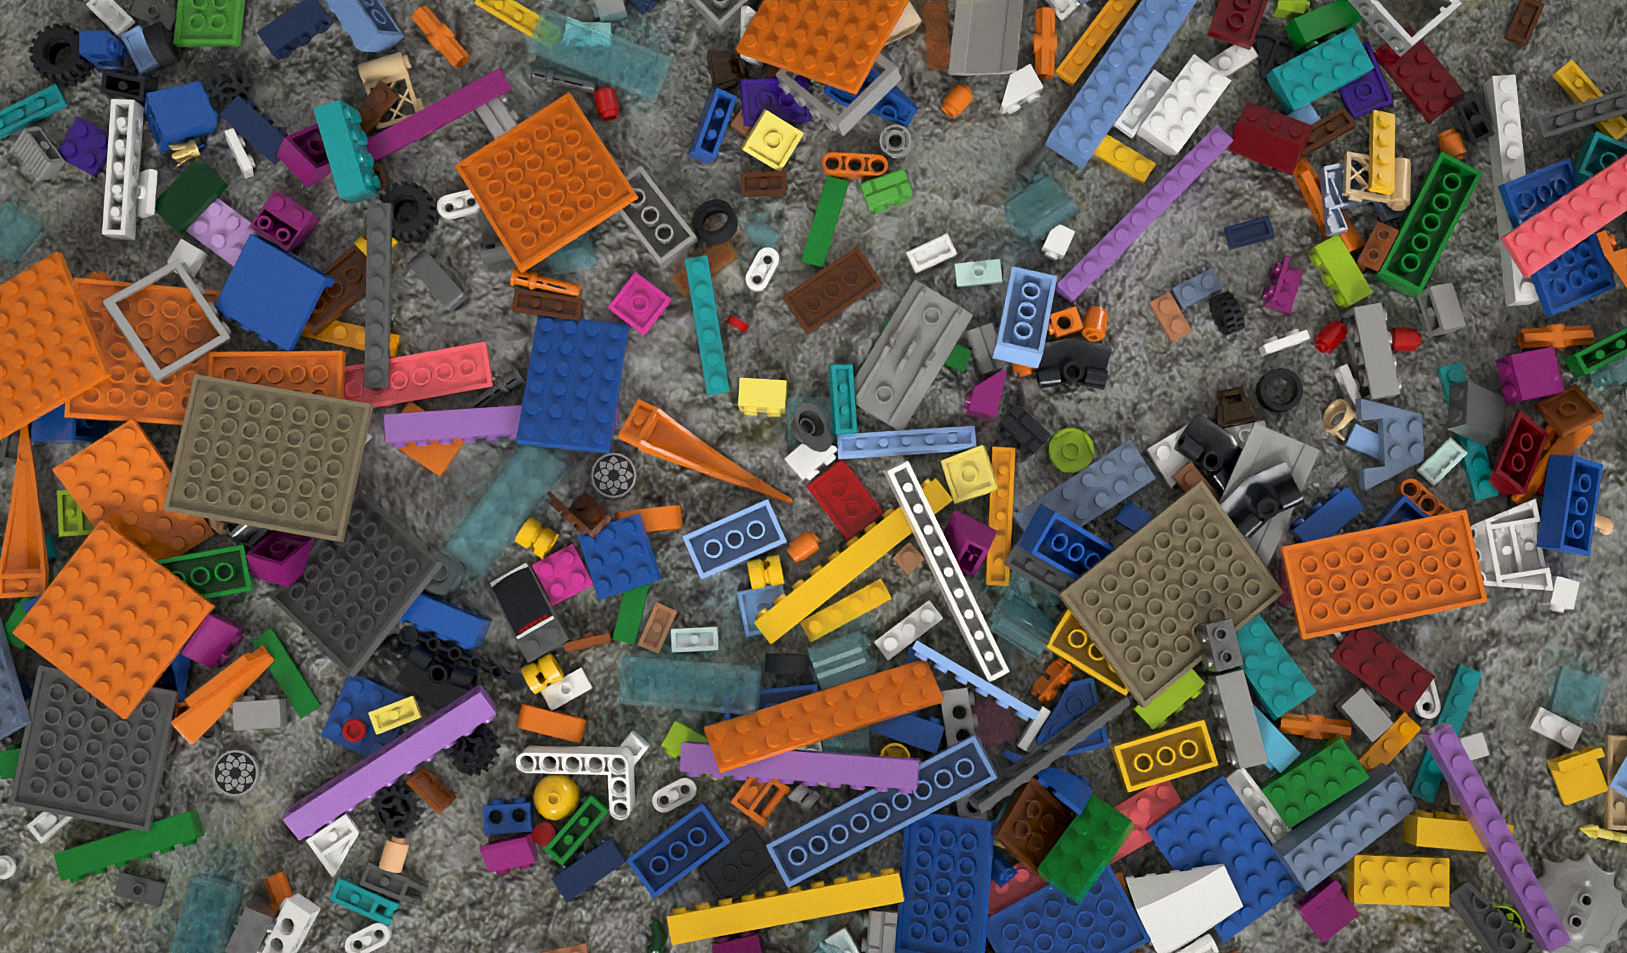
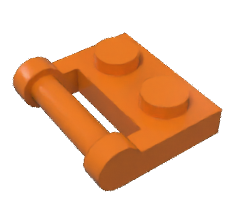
M748 777L730 803L765 827L768 823V817L784 795H788L792 788L787 784L780 783V779H770V782H757L756 777ZM772 784L775 785L778 789L761 813H757L754 809Z

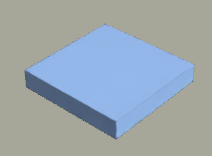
M766 585L765 588L747 589L737 592L746 637L762 634L754 624L757 620L755 615L764 608L769 611L775 606L773 601L784 593L783 585Z

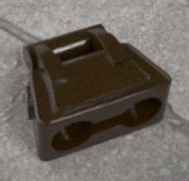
M707 51V62L713 89L719 88L729 92L737 86L739 80L749 79L746 61L740 57V54L730 55L727 51ZM737 64L739 73L734 74L733 65Z
M1243 386L1216 392L1218 406L1215 408L1214 423L1221 428L1254 423L1260 419L1259 411L1250 398L1247 399ZM1237 397V401L1227 403V398Z

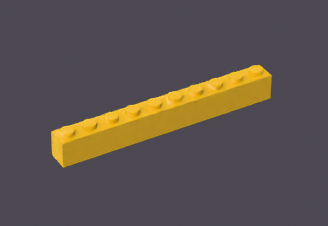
M928 478L920 484L934 515L953 500L936 478L933 481H930ZM891 507L882 515L884 520L878 524L875 521L864 529L866 534L860 539L855 536L846 543L848 547L842 553L837 550L827 559L830 562L826 566L818 565L810 572L812 577L807 581L799 580L791 587L794 591L788 596L783 593L773 601L775 604L773 608L769 611L764 608L755 615L757 620L754 624L771 645L912 533L901 507L896 510Z
M890 867L879 870L880 874L871 875L870 872L856 874L857 878L853 879L841 876L834 878L832 883L824 884V880L810 883L811 887L801 888V885H794L789 888L787 887V891L779 893L778 889L765 891L763 896L755 897V893L741 896V900L733 902L732 898L718 900V904L709 906V902L699 903L695 905L694 909L686 910V906L672 909L673 913L667 916L672 945L904 902L905 897L899 870L894 871V868Z

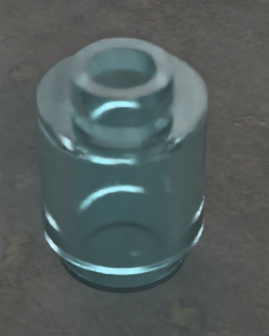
M756 220L754 224L749 223L745 235L749 236L748 241L764 248L770 247L774 249L781 232L776 231V228Z

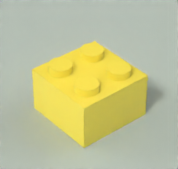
M740 378L738 407L740 411L744 412V415L758 416V412L767 413L768 417H781V414H786V380Z

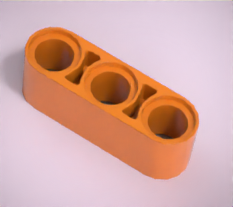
M830 152L822 160L823 173L826 176L835 178L871 180L887 174L888 161L881 155ZM829 161H835L838 163V167L829 169L826 164ZM852 162H857L861 165V168L853 171L849 168V165ZM878 163L884 169L881 172H875L871 168L872 165Z
M1415 479L1399 481L1394 487L1396 497L1406 495L1422 511L1424 510L1422 509L1421 502L1426 500L1429 504V509L1424 512L1429 517L1452 512ZM1405 484L1411 487L1412 492L1410 496L1404 492Z
M681 505L614 513L615 521L640 513L647 533L683 529Z
M522 703L516 727L581 743L587 720Z

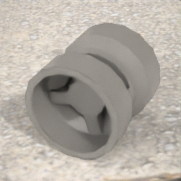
M801 781L788 798L792 802H797L800 805V809L806 813L820 797V794L803 785V781Z

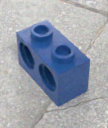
M107 30L80 31L79 54L96 67H124V59L127 57L126 47Z
M527 797L513 798L511 803H503V799L489 800V804L483 806L484 835L533 831L535 827L533 801H527ZM520 808L525 811L526 818L524 821L516 818V809ZM494 810L502 813L501 822H495L492 819V812Z

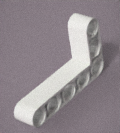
M532 745L526 747L516 759L517 768L524 773L608 775L609 810L615 819H626L635 806L633 753L628 748ZM525 756H530L533 759V763L528 762ZM548 756L555 758L556 763L550 762ZM571 756L576 757L579 760V764L572 762ZM593 757H598L602 764H597ZM616 758H622L625 764H619ZM617 780H622L626 787H621ZM618 803L625 804L627 809L620 808Z

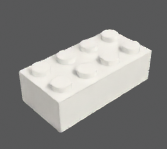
M1194 54L1136 134L1171 159H1174L1231 80Z

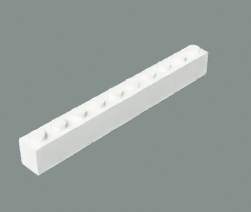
M1492 76L1483 84L1486 115L1495 133L1489 137L1505 303L1506 306L1529 305L1539 300L1531 276L1523 277L1500 239L1513 230L1498 186L1526 175L1516 76Z
M902 461L883 470L983 679L991 682L1009 673L1010 671L909 461Z

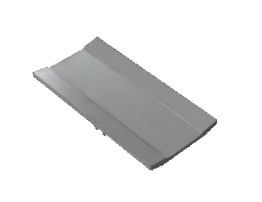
M956 0L948 73L950 75L966 76L1016 72L1024 0Z
M914 280L854 378L855 405L898 431L904 430L972 319L973 314Z
M1254 423L1219 500V504L1246 478L1282 462L1287 463L1301 493L1320 450ZM1266 501L1261 505L1262 512L1267 513L1273 509V503L1270 501ZM1294 507L1270 518L1250 539L1239 530L1266 569Z

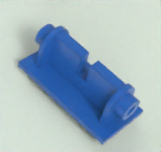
M993 846L991 878L1002 888L1018 872Z

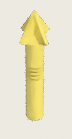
M1594 824L1579 828L1590 838L1596 839L1600 837L1627 843V834L1602 829L1599 828V825L1594 826Z

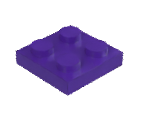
M78 116L57 151L66 162L98 178L107 162L109 133Z

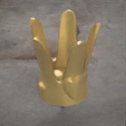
M190 139L185 143L168 144V146L172 150L182 149L172 154V158L176 159V162H180L177 164L178 167L193 157L198 158L202 156L199 148L204 147L205 144L198 146L195 139Z

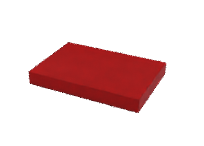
M843 459L806 486L847 541L884 514Z

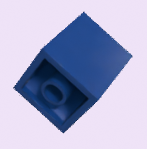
M201 81L146 93L144 114L160 153L171 149L168 144L185 143L190 139L193 140L215 131L219 117L216 109L211 108L209 91L203 88Z
M64 403L32 422L31 442L93 444L108 434V421L65 418Z

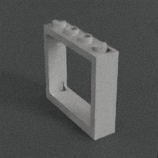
M1348 0L1400 57L1462 4L1459 0H1427L1439 15L1411 37L1378 0Z
M880 53L872 68L881 75L838 116L794 81L798 74L784 69H780L776 73L779 81L778 86L783 89L786 95L790 93L794 96L793 98L798 105L809 108V112L817 120L821 118L825 121V125L830 131L836 130L842 136L901 80L898 67Z
M178 259L103 301V306L156 384L230 341L229 334H231L229 327L224 321L220 323L216 317L218 314L217 309L212 302H206L203 297L205 294L203 288L198 282L194 284L190 278V275H192L191 270L185 262L181 264ZM176 270L219 336L160 370L116 304Z

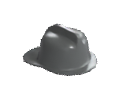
M801 403L796 407L794 418L791 422L792 434L798 441L814 451H827L832 442L823 413L813 404Z

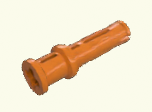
M514 266L510 279L511 286L520 285L528 287L531 291L541 289L579 298L581 292L580 284L542 276L536 270L521 273L517 266ZM549 284H553V285L565 287V288H567V290H566V289H562V288H558V287H554V286H550Z

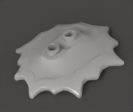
M1584 852L1583 856L1577 861L1567 857L1561 862H1552L1542 858L1543 875L1537 878L1571 939V942L1551 953H1604L1606 944L1617 940L1619 928L1627 919V908L1622 904L1621 891L1614 886L1615 873L1613 871L1601 870L1594 863L1588 852ZM1526 926V931L1531 933L1528 927ZM1541 949V953H1550Z

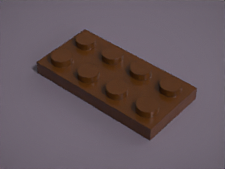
M355 244L322 270V272L336 280L332 288H324L305 325L315 337L366 296L367 256Z
M856 246L782 296V299L805 333L809 335L883 285V282L858 246Z

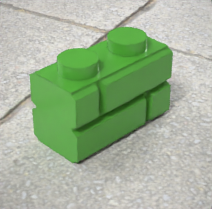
M903 168L860 183V191L869 213L873 211L875 214L882 213L888 210L887 206L895 203L896 206H902L909 202V198H912V190Z

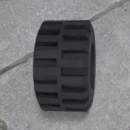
M53 24V28L48 25L44 27V32L38 31L36 33L38 35L37 39L33 38L31 41L34 46L29 48V52L33 55L29 57L30 61L34 63L33 67L42 76L52 83L60 84L63 87H68L69 84L72 87L77 86L78 81L81 83L86 81L84 78L86 75L91 76L92 72L90 70L91 68L95 69V65L79 54L80 32L66 24L62 26ZM71 46L69 59L63 64L55 65V57L58 51L64 47Z
M403 181L400 186L397 183L392 184L393 189H385L384 191L387 194L385 196L381 195L379 198L382 203L393 204L392 236L396 240H402L405 243H410V241L418 243L419 238L427 239L428 236L426 234L428 232L432 234L435 231L432 228L433 225L437 226L439 222L436 219L439 216L437 203L425 188L419 187L414 182L409 184L407 181ZM407 202H417L419 204L417 218L410 223H399L397 220L399 208Z

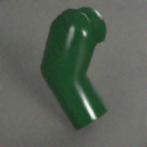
M657 919L649 924L654 937L651 944L647 946L648 953H662L668 939L660 920Z

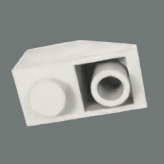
M1031 64L1010 74L1000 108L1001 115L1006 112L1012 114L1021 108V104L1027 101L1032 103L1041 97L1040 94L1044 87Z
M801 444L785 458V462L802 481L805 479L811 481L819 474L817 469L823 464L828 466L837 458L835 453L838 449L835 446H830L825 452H817Z

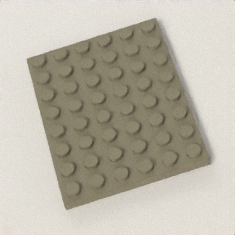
M194 374L163 510L344 543L373 405Z
M1198 481L1059 592L1058 595L1138 704L1145 708L1202 661L1204 653L1202 645L1197 640V625L1222 618H1232L1236 633L1284 592L1204 482Z

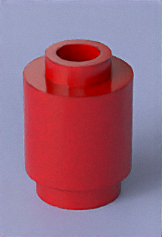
M609 85L598 87L597 91L593 94L598 116H601L602 121L617 119L620 107L616 89L610 88Z
M1338 320L1329 322L1313 338L1315 348L1321 353L1326 352L1330 354L1346 339L1348 329Z
M1392 328V330H1387L1390 331L1392 336V344L1390 345L1392 351H1415L1416 347L1421 345V333H1417L1416 328Z

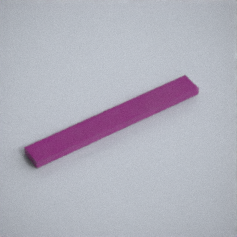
M498 68L369 138L366 147L368 153L372 155L374 163L512 90L503 70Z

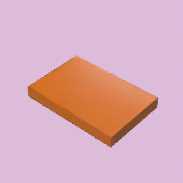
M408 402L401 413L426 411L413 402ZM453 440V444L439 445V441L430 442V446L422 447L416 446V443H407V447L398 449L439 477H442L465 443H462V440Z

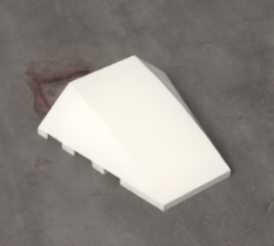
M1536 499L1470 526L1484 585L1554 591L1550 568H1546L1543 550L1536 547L1537 522H1540Z
M1224 864L1195 867L1192 870L1181 872L1180 870H1174L1167 874L1156 875V873H1152L1138 878H1134V876L1126 877L1136 910L1158 953H1175L1243 907Z

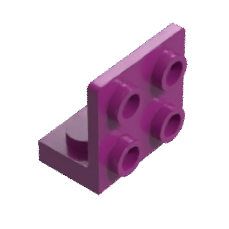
M1285 255L1281 260H1277L1275 265H1271L1268 272L1270 282L1268 287L1265 286L1261 299L1264 300L1262 307L1289 315L1303 270L1288 266L1290 256Z
M1329 876L1292 905L1323 943L1359 915L1358 911L1340 890L1342 886L1336 879Z

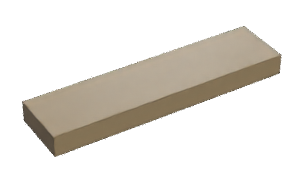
M1605 735L1604 779L1608 791L1604 792V829L1627 830V798L1609 787L1627 755V736Z

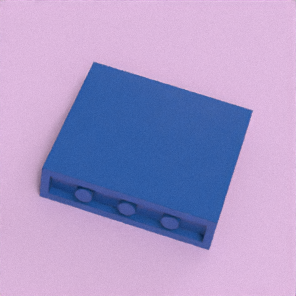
M250 234L222 289L215 308L221 311L220 315L231 321L235 319L240 322L239 326L250 332L252 330L257 332V337L269 343L272 341L277 344L276 348L278 350L300 351V348L295 345L324 288H332L336 279L262 236Z

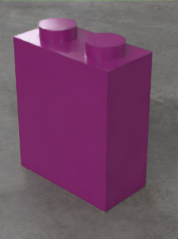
M1554 347L1513 354L1495 360L1506 405L1565 392Z

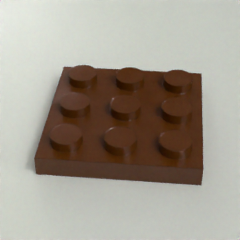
M1032 777L1030 781L1019 786L991 835L1032 874L1039 876L1037 868L1061 838L1073 816Z

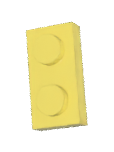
M415 696L369 712L376 735L422 718Z

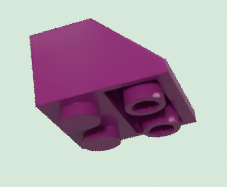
M275 189L249 227L289 252L309 237L320 219Z
M956 510L954 511L943 534L962 572L972 577L975 576L991 547L997 530Z

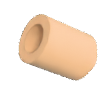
M393 835L392 839H386L379 868L395 873L402 872L409 844L405 842L406 838L394 837Z

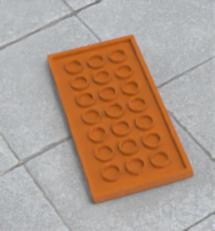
M1467 510L1280 547L1300 640L1488 602Z

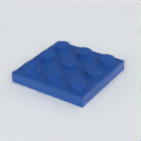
M640 513L607 524L594 538L587 533L584 535L581 533L577 534L599 600L662 579Z
M356 674L355 677L349 675L320 736L368 757L397 738L404 726L401 725L376 735L369 712L408 697L359 674ZM358 718L366 723L368 731L363 740L350 742L344 738L342 728L350 719Z

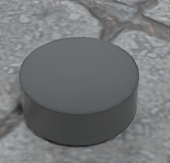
M216 721L199 739L205 743L217 741L222 735L221 724Z

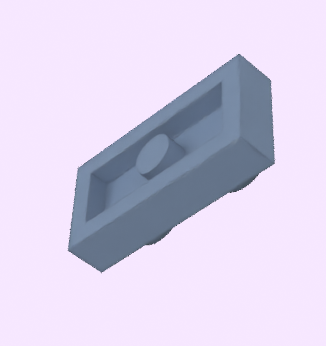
M1211 268L1172 288L1171 292L1182 310L1223 289V286L1214 269Z

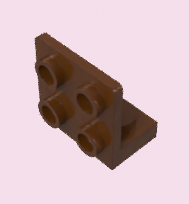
M551 491L546 493L551 498L549 504L558 512L562 510L563 512L560 515L569 524L575 522L574 528L582 535L587 533L594 538L613 519L586 491L570 507L564 504Z

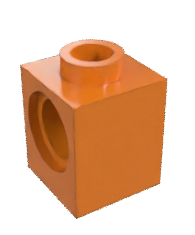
M1076 306L1050 314L1047 331L1049 335L1053 334L1054 340L1080 332L1083 329ZM1058 319L1067 320L1069 327L1061 329L1057 324Z

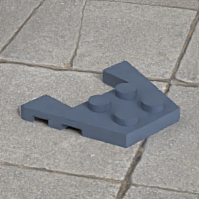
M1351 160V165L1357 172L1363 168L1358 161ZM1344 162L1325 166L1319 170L1327 237L1342 234L1348 230L1341 209L1373 202L1381 223L1398 220L1403 216L1401 211L1392 210L1387 206V203L1363 199L1361 202L1348 200V196L1343 195ZM1365 170L1359 175L1368 184L1369 174ZM1355 178L1351 180L1350 189L1360 191L1362 189L1361 185Z
M1356 399V420L1378 419L1380 458L1379 466L1359 468L1360 489H1370L1424 461L1422 414L1365 399Z

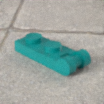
M342 877L338 878L329 898L334 903L389 926L393 920V912L398 909L400 904L395 899L385 897ZM379 905L385 906L383 913L377 911Z

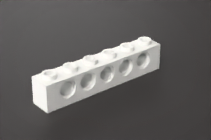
M111 99L102 234L112 240L135 241L137 198L135 192L139 185L144 107L135 100Z
M299 893L290 898H285L279 907L280 913L278 917L273 919L277 923L271 935L268 934L262 941L266 943L262 953L298 952L321 910L320 907ZM289 918L293 921L294 926L290 924Z

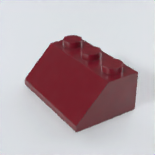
M1247 101L1237 121L1232 136L1234 141L1229 145L1228 151L1292 175L1311 137L1312 125Z
M1516 410L1489 480V484L1503 495L1526 494L1549 435L1521 410Z

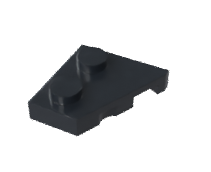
M1258 28L1255 40L1258 54L1259 78L1268 82L1266 75L1274 68L1292 60L1296 50L1290 40Z

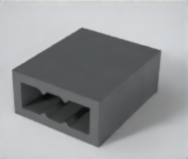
M1470 381L1449 386L1447 429L1484 446L1503 442L1505 439V398Z

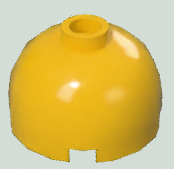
M550 774L541 779L535 787L533 795L534 806L538 813L544 818L553 821L564 820L571 816L579 807L581 799L580 788L571 777L565 774Z

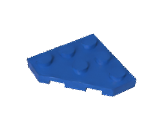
M1093 677L1068 683L1035 738L1037 747L1099 703ZM1105 725L1100 729H1096L1088 735L1086 740L1077 743L1069 749L1067 754L1058 758L1110 746Z

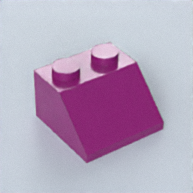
M318 124L284 137L276 156L307 187L324 180L332 172Z
M1001 370L975 386L971 393H967L963 408L967 409V416L988 421L995 419L1007 371Z
M273 530L245 554L252 576L289 587L304 573L313 544L312 538Z
M208 614L181 654L212 669L224 667L231 658L229 654L232 649L238 647L243 641V633L246 629L224 614Z
M532 832L490 841L479 847L488 871H496L497 875L511 872L510 868L519 866L520 870L534 867L533 863L539 860Z
M759 931L739 932V936L731 938L730 935L719 936L712 944L713 953H764Z

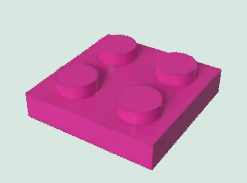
M635 272L607 308L645 336L672 302V299Z
M574 544L532 565L552 606L594 585Z

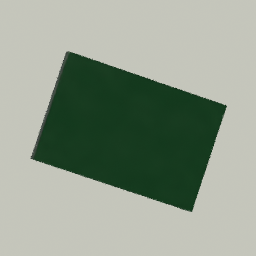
M198 157L155 201V210L182 235L229 185Z

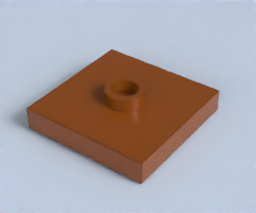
M1576 384L1566 388L1565 392L1554 394L1534 404V409L1561 438L1581 430L1604 417V413Z

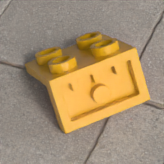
M1587 746L1547 761L1564 805H1569L1608 791L1597 760L1605 756L1602 747Z

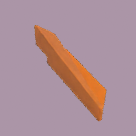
M1306 157L1299 160L1293 176L1326 240L1333 236L1327 237L1325 232L1320 177ZM1341 209L1348 230L1339 234L1348 251L1352 253L1365 247L1366 244Z
M1548 424L1544 430L1549 435L1526 494L1511 496L1516 506L1526 503L1546 480L1549 456H1571L1593 433L1594 430L1591 425L1561 438Z
M263 645L253 653L248 652L242 655L187 697L185 701L191 708L170 723L190 744H194L274 662V658Z

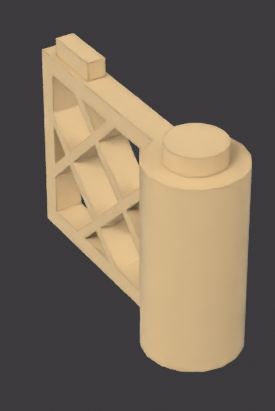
M402 51L358 64V71L365 86L367 96L379 81H383L387 85L391 84L390 88L393 89L397 82L405 80L408 87L405 94L399 96L402 99L397 109L390 108V111L394 112L391 120L385 123L380 122L377 126L378 130L391 127L411 116H405L400 113L405 101L413 104L415 113L424 109L421 98H416L408 69L412 68L408 55H403Z
M1349 151L1344 154L1343 195L1348 196V200L1361 202L1363 199L1383 202L1387 203V206L1394 211H1402L1410 206L1411 161L1409 159L1395 158L1394 192L1391 195H1381L1368 191V184L1359 175L1365 170L1369 174V155ZM1351 160L1358 161L1363 168L1357 172L1351 165ZM1354 178L1362 187L1360 191L1350 189L1351 180Z

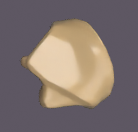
M1345 399L1334 400L1327 407L1323 416L1325 431L1333 437L1336 435L1343 441L1345 438L1338 431L1344 428L1353 418L1356 419V411L1352 409ZM1345 413L1343 420L1338 425H1331L1333 418L1337 414Z

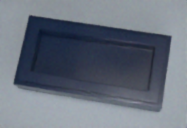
M1269 216L1223 228L1229 250L1270 240L1275 237Z

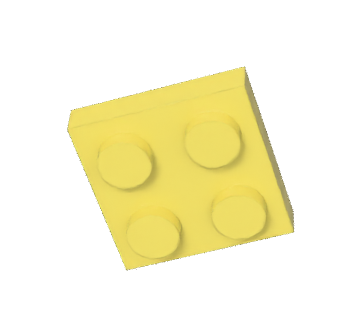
M764 109L741 149L775 170L781 171L804 133Z
M984 445L940 461L953 502L956 505L999 489Z

